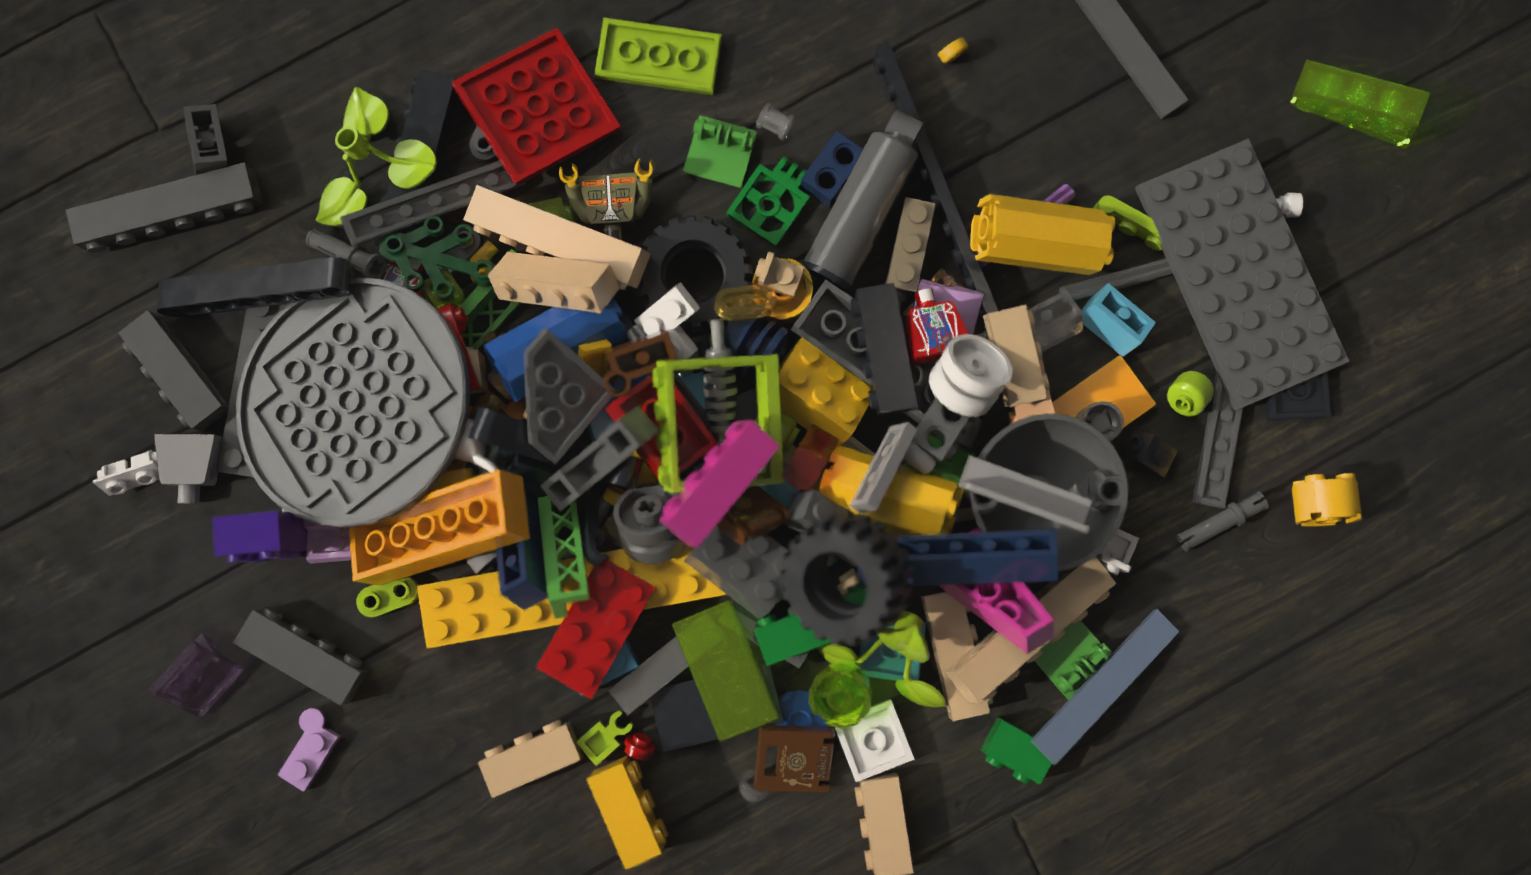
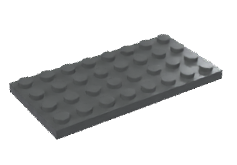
M1249 138L1135 187L1147 216L1152 218L1160 235L1159 240L1163 253L1234 410L1243 408L1350 362Z

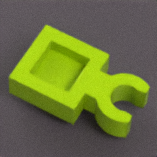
M622 710L616 711L610 717L607 727L600 720L576 742L596 766L621 744L616 736L628 733L634 725L632 722L623 728L617 725L616 720L623 713Z

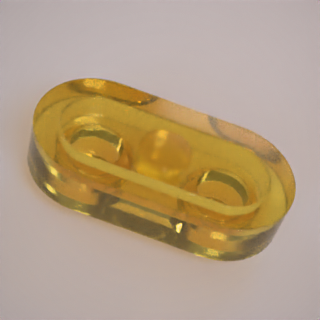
M765 285L725 288L717 294L714 309L718 316L729 321L766 317L773 312L777 296L771 288Z

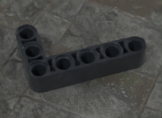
M482 407L477 409L468 436L470 439L559 468H563L590 446V444L575 440L560 460L554 464L528 442L527 422ZM629 455L599 481L634 490L643 459Z

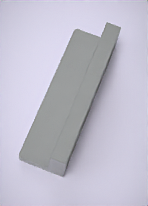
M973 456L968 457L958 485L959 487L1088 533L1090 527L1084 525L1092 500Z

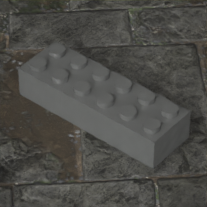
M825 280L791 328V337L797 341L803 337L872 387L871 379H865L862 361L867 360L865 348H859L856 330L861 329L859 317H853L851 299L854 298ZM904 333L905 342H906V347H907L906 334ZM938 361L910 367L918 407L913 411L902 413L918 424L936 398L930 387L929 377L930 372ZM949 408L944 409L945 418L950 422H955L958 418L957 412Z

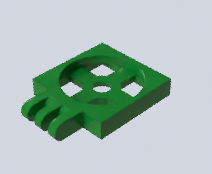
M785 156L782 157L773 172L759 164L726 212L728 217L775 248H777L810 200V196L799 190L801 178L807 171L803 169L798 178H795L794 174L799 168L795 163L791 165L787 172L783 169L789 161ZM762 182L775 183L769 193L762 194L753 188V186ZM786 190H788L793 198L794 210L792 213L780 206L779 200ZM744 198L756 205L757 211L750 221L744 218L742 212ZM764 201H772L774 208L771 211H765L762 208ZM775 217L784 223L781 229L766 232L761 229L767 218Z

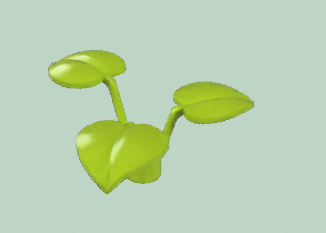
M355 87L349 99L343 128L338 131L335 137L337 147L345 152L342 158L347 162L354 182L349 178L341 177L331 181L325 188L320 200L316 221L328 226L343 225L340 220L341 216L366 208L368 197L365 192L359 189L361 181L352 161L353 159L362 160L368 157L370 153H373L392 163L388 169L389 179L394 185L403 189H410L420 185L433 173L437 165V158L434 152L426 144L418 140L410 139L399 142L395 147L394 157L388 156L374 148L369 142L371 135H378L385 129L389 120V110L382 100L358 87Z
M904 611L898 617L894 627H888L879 634L880 639L861 656H856L849 648L831 643L816 648L835 667L849 672H858L861 669L860 664L864 663L884 643L890 649L901 653L907 658L903 676L904 680L898 679L895 683L896 688L905 698L926 707L940 708L947 705L945 698L935 687L923 681L913 680L910 675L912 661L926 662L929 657L925 640L920 632L923 621L913 613Z

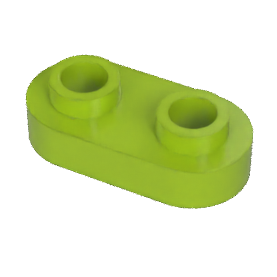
M408 576L383 585L368 586L358 594L356 600L357 608L366 617H378L414 603L418 598L417 586L419 585L413 577ZM399 585H403L406 589L402 597L396 592ZM370 596H374L376 599V605L373 608L367 603Z

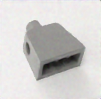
M155 434L160 482L164 485L178 486L179 504H197L198 486H215L219 473L217 468L223 437L217 435Z

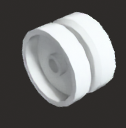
M963 334L955 336L949 342L942 357L930 372L929 384L938 400L950 410L964 416L977 417L986 414L993 406L999 394L1012 379L1013 368L1009 358L991 341L977 335Z

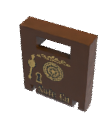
M749 486L742 492L716 526L735 542L742 545L748 542L749 537L754 540L781 526V523L788 522L791 514L788 508L759 486Z
M759 725L754 775L756 791L828 792L829 783L826 780H830L834 742L833 740H824V738H834L835 729L815 726ZM767 746H778L775 773L772 768H765Z

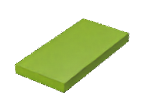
M604 18L595 78L713 95L722 34Z

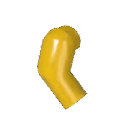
M488 240L469 261L474 263L480 260L490 261L499 250ZM483 267L478 273L485 275L489 272V269Z

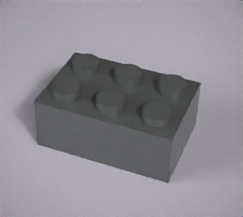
M715 526L698 548H693L684 562L758 619H761L770 612L783 594L782 589L785 588V583L780 581V571L786 568V566L782 565L784 553L788 550L768 534H764L754 540L749 537L748 542L740 545Z

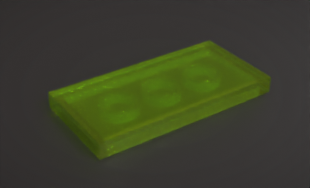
M731 599L672 624L720 742L779 718Z

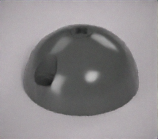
M1062 414L1032 415L1014 422L1002 429L988 442L978 459L1092 500L1084 525L1090 527L1088 533L989 497L986 501L980 503L976 498V492L965 490L966 499L971 504L976 524L982 533L1056 530L1058 571L1080 566L1096 557L1107 547L1123 521L1128 500L1126 473L1113 445L1093 426L1080 419ZM1111 482L1114 486V493L1111 497L1106 498L1103 494V487L1106 483Z

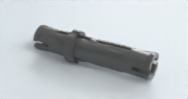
M1257 491L1237 504L1232 502L1226 506V510L1182 533L1176 534L1177 540L1181 543L1192 538L1181 546L1184 551L1188 552L1190 549L1235 525L1241 526L1245 524L1246 519L1269 509V504L1267 500H1264L1254 505L1264 497L1261 492Z

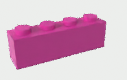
M742 420L733 423L726 431L725 436L727 438L721 446H715L704 459L706 464L699 472H693L683 484L685 490L678 498L674 496L664 506L662 510L664 515L659 521L686 545L698 548L780 447L752 420Z

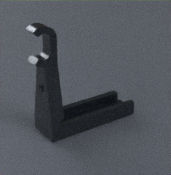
M516 454L506 472L522 476L525 491L545 497L548 495L541 488V485L561 468ZM597 482L577 498V507L584 556L591 564L602 567L610 557L606 553L598 552L596 547L602 546L607 539L606 536L599 533V494Z

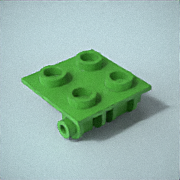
M699 115V119L694 124V136L683 173L741 188L757 131Z
M1081 620L1074 624L1071 622L1064 628L1065 634L1054 643L1048 642L1041 648L1043 653L1034 660L1068 700L1105 661L1109 660L1112 653L1104 643L1101 644Z

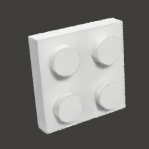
M891 699L832 721L856 782L914 760Z

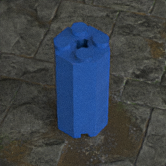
M614 299L610 300L601 313L553 307L485 344L484 351L495 373H498L502 379L501 383L514 402H517L526 397L523 353L544 328L552 332L576 355H578L579 345L607 339L612 347H615L628 339L626 336L628 329L618 318L622 316V312Z

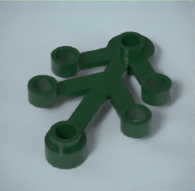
M438 216L428 217L424 222V226L407 234L393 232L383 236L380 240L379 250L381 255L386 260L397 263L404 276L403 282L405 287L415 293L423 289L424 280L418 272H414L408 258L422 262L434 285L433 291L440 301L450 300L454 295V289L451 283L444 279L438 266L471 275L474 282L480 287L492 286L488 274L495 265L491 261L480 260L474 263L444 254L460 245L465 246L472 243L474 234L471 227L466 224L458 225L454 230V234L425 248L415 246V244L430 236L438 237L445 230L444 224ZM432 223L440 224L436 230L429 229ZM463 231L469 232V236L464 239L459 238V234ZM394 242L400 243L397 249L389 248ZM483 267L489 269V272L485 275L478 273ZM413 278L419 279V283L416 286H410L409 281ZM448 287L449 291L447 294L441 295L438 293L439 289Z

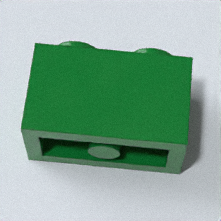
M997 717L980 748L987 755L985 758L986 762L1000 770L1004 765L1014 770L1012 776L1027 785L1031 781L1041 785L1052 764L1030 741L1033 738L1032 736Z

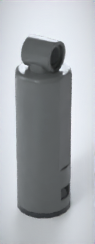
M897 109L892 115L884 133L875 131L871 134L802 263L810 275L823 282L827 280L844 292L850 291L857 278V274L862 265H864L879 232L918 161L919 155L913 147L924 128V122Z

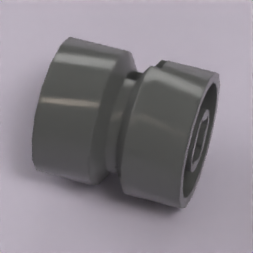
M1105 401L1096 402L1085 407L1075 417L1093 426L1108 441L1113 440L1120 434L1124 423L1122 413L1118 407Z

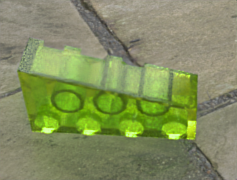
M1306 59L1290 104L1296 106L1301 111L1317 114L1406 149L1419 125L1431 92Z

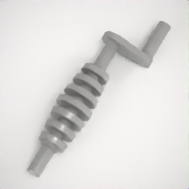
M711 320L712 346L706 350L705 357H731V349L726 348L724 343V320ZM734 367L704 368L706 371H713V373L704 375L703 382L714 385L703 387V395L710 397L704 400L705 407L714 409L707 411L706 414L708 420L715 421L708 426L709 431L716 435L718 447L726 440L725 433L734 423L728 420L736 418V411L728 409L737 405V398L729 397L738 393L737 386L728 384L736 382L735 373L726 372L734 369ZM706 462L697 465L696 471L699 472Z

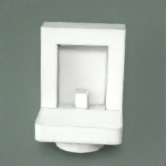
M1118 529L1111 542L1096 557L1107 572L1118 576L1119 571L1129 572L1131 566L1128 564L1139 538Z

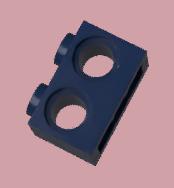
M836 131L801 178L800 187L830 208L833 202L837 200L863 149ZM840 154H847L852 158V162L843 165L837 161L836 157ZM822 178H830L834 181L835 185L830 189H825L819 185V181Z

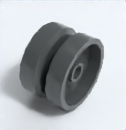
M657 482L643 483L635 486L634 490L629 489L620 496L614 506V520L625 553L634 561L645 564L662 563L672 559L686 546L680 538L659 521L664 515L662 510L666 503L674 496L678 498L679 493L664 491L663 486Z

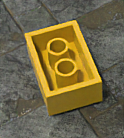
M801 337L789 350L778 367L780 411L794 418L798 424L833 449H836L838 445L841 446L854 433L869 406L868 391L873 390L871 386Z
M629 755L594 770L587 778L625 870L662 854L666 843L665 837L668 836L664 822L661 818L656 820L652 808L655 807V802L649 789L644 791L640 783V778H643L641 769L636 760L631 762Z

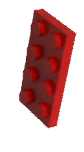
M610 560L602 567L594 565L587 578L589 599L573 602L567 612L568 616L563 619L536 667L591 700L656 588L654 585Z

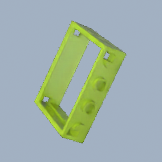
M778 355L657 361V368L653 370V382L655 387L658 388L659 401L655 402V416L657 420H660V433L657 434L656 443L658 452L662 453V466L659 467L658 477L664 491L681 493L685 490L683 484L686 479H678L673 370L755 365L758 426L780 447L747 487L784 483Z

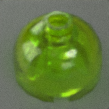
M834 663L827 665L817 673L809 689L808 702L815 716L819 715L826 720L825 724L837 728L853 727L859 724L861 719L870 711L872 686L869 678L858 667L848 663Z

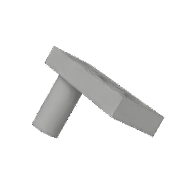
M907 422L889 428L849 505L858 513L877 510L902 459H905L924 475L934 468L936 459L912 441L917 429Z

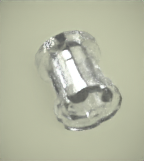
M768 102L758 117L756 127L759 129L764 127L770 130L783 141L791 130L795 116L792 114L787 116L779 112Z

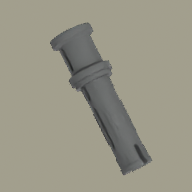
M319 229L310 230L306 236V243L309 247L319 250L330 257H338L350 261L351 272L363 273L365 278L380 279L386 271V259L380 254L369 253L361 245L352 248L351 245Z

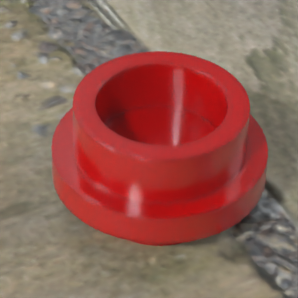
M643 733L628 735L624 741L626 754L637 760H647L649 755L654 753L655 745L651 742L652 739Z

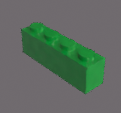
M858 582L847 587L848 593L840 595L851 603L864 605L867 597V588H861V584ZM787 609L789 615L778 619L775 614L757 620L759 626L753 628L767 666L830 643V638L822 641L814 637L815 632L811 629L806 631L800 625L801 620L797 615L793 617L789 609Z

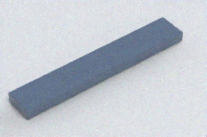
M1158 609L1153 610L1110 655L1109 660L1105 661L1030 740L1033 745L1052 764H1057L1179 633L1175 626Z

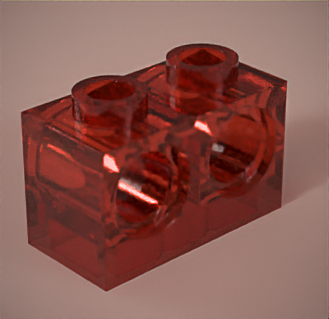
M812 423L781 476L787 479L791 486L810 492L839 439Z

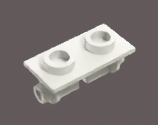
M149 450L131 457L130 468H128V462L125 459L104 465L101 470L97 471L98 479L93 480V483L109 496L122 494L129 489L141 485L152 484L160 479L157 454Z

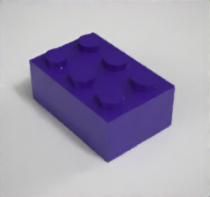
M271 511L212 517L215 556L227 557V562L256 563L267 562L270 559L301 558L300 552H307V530L304 528V519L294 516L291 512Z

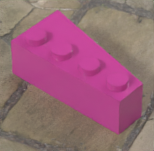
M977 527V528L973 529L972 531H970V532H968V533H982V532H981V531L979 530V528ZM1023 582L938 585L1026 654L1031 653L1054 638V619Z

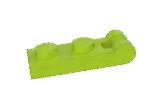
M1110 195L1103 196L1092 208L1104 210L1107 216H1113L1118 229L1129 236L1137 235L1144 239L1145 244L1151 249L1162 250L1159 240L1160 235L1151 217Z

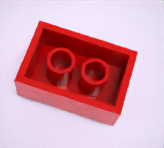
M652 373L631 388L625 395L612 402L605 408V411L615 423L639 406L659 432L640 446L636 452L659 481L658 470L662 466V453L658 452L656 439L657 434L660 433V420H657L655 416V402L659 401L658 388L654 385ZM673 383L679 475L717 446L718 442Z

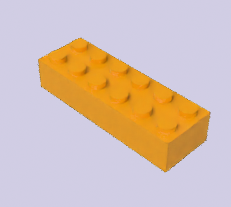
M498 469L425 494L417 503L387 520L360 527H349L353 581L383 585L529 539L523 477Z

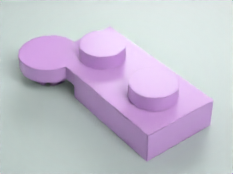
M309 708L300 715L299 725L304 733L278 773L279 777L303 792L309 789L341 735L333 730L324 727L326 722L325 715L317 708Z

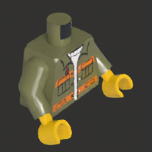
M638 159L634 168L635 173L580 176L578 182L576 181L578 169L572 163L574 174L572 176H565L561 166L559 177L564 183H567L565 189L570 206L580 220L590 224L592 230H604L605 235L623 241L622 229L634 228L636 220L644 216L652 201V178L649 176L652 174L655 164L653 160H650V170L644 171L640 168V159Z

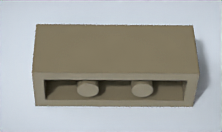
M905 197L885 284L894 283L897 291L903 292L907 298L913 299L918 289L935 203Z

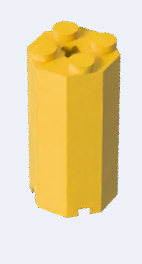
M989 194L980 199L977 207L983 209L980 215H974L971 222L970 247L972 251H978L979 254L974 255L977 261L1091 275L1101 271L1103 266L1109 265L1113 259L1114 252L1111 247L1115 219L1113 216H1107L1104 210Z
M838 445L829 461L834 462V466L832 465L830 469H825L819 493L847 511L852 512L855 516L859 515L860 513L849 505L875 456ZM899 465L877 510L862 512L861 514L870 516L871 523L879 520L887 526L886 532L891 534L894 532L897 536L952 534L956 523L954 515L957 507L959 508L964 489L958 488L959 483L931 474L924 475L918 470Z

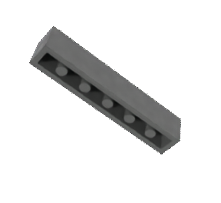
M244 162L66 209L73 244L89 253L105 251L107 249L106 246L113 244L128 245L135 243L136 238L162 236L166 234V230L174 228L189 229L194 227L196 222L204 220L210 222L219 221L230 213H249L254 210V207L263 205L256 172Z

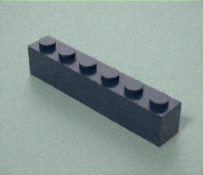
M1056 530L897 536L900 539L897 542L901 550L906 549L909 558L905 561L907 566H911L913 570V578L908 580V583L913 586L1058 581ZM858 566L861 588H867L864 574Z

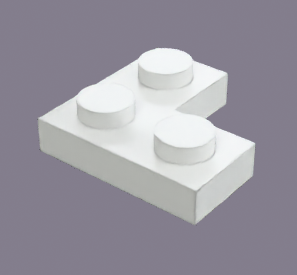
M681 283L634 320L636 324H640L643 327V330L648 335L661 330L668 331L678 360L687 359L699 350L680 326L683 321L700 309Z

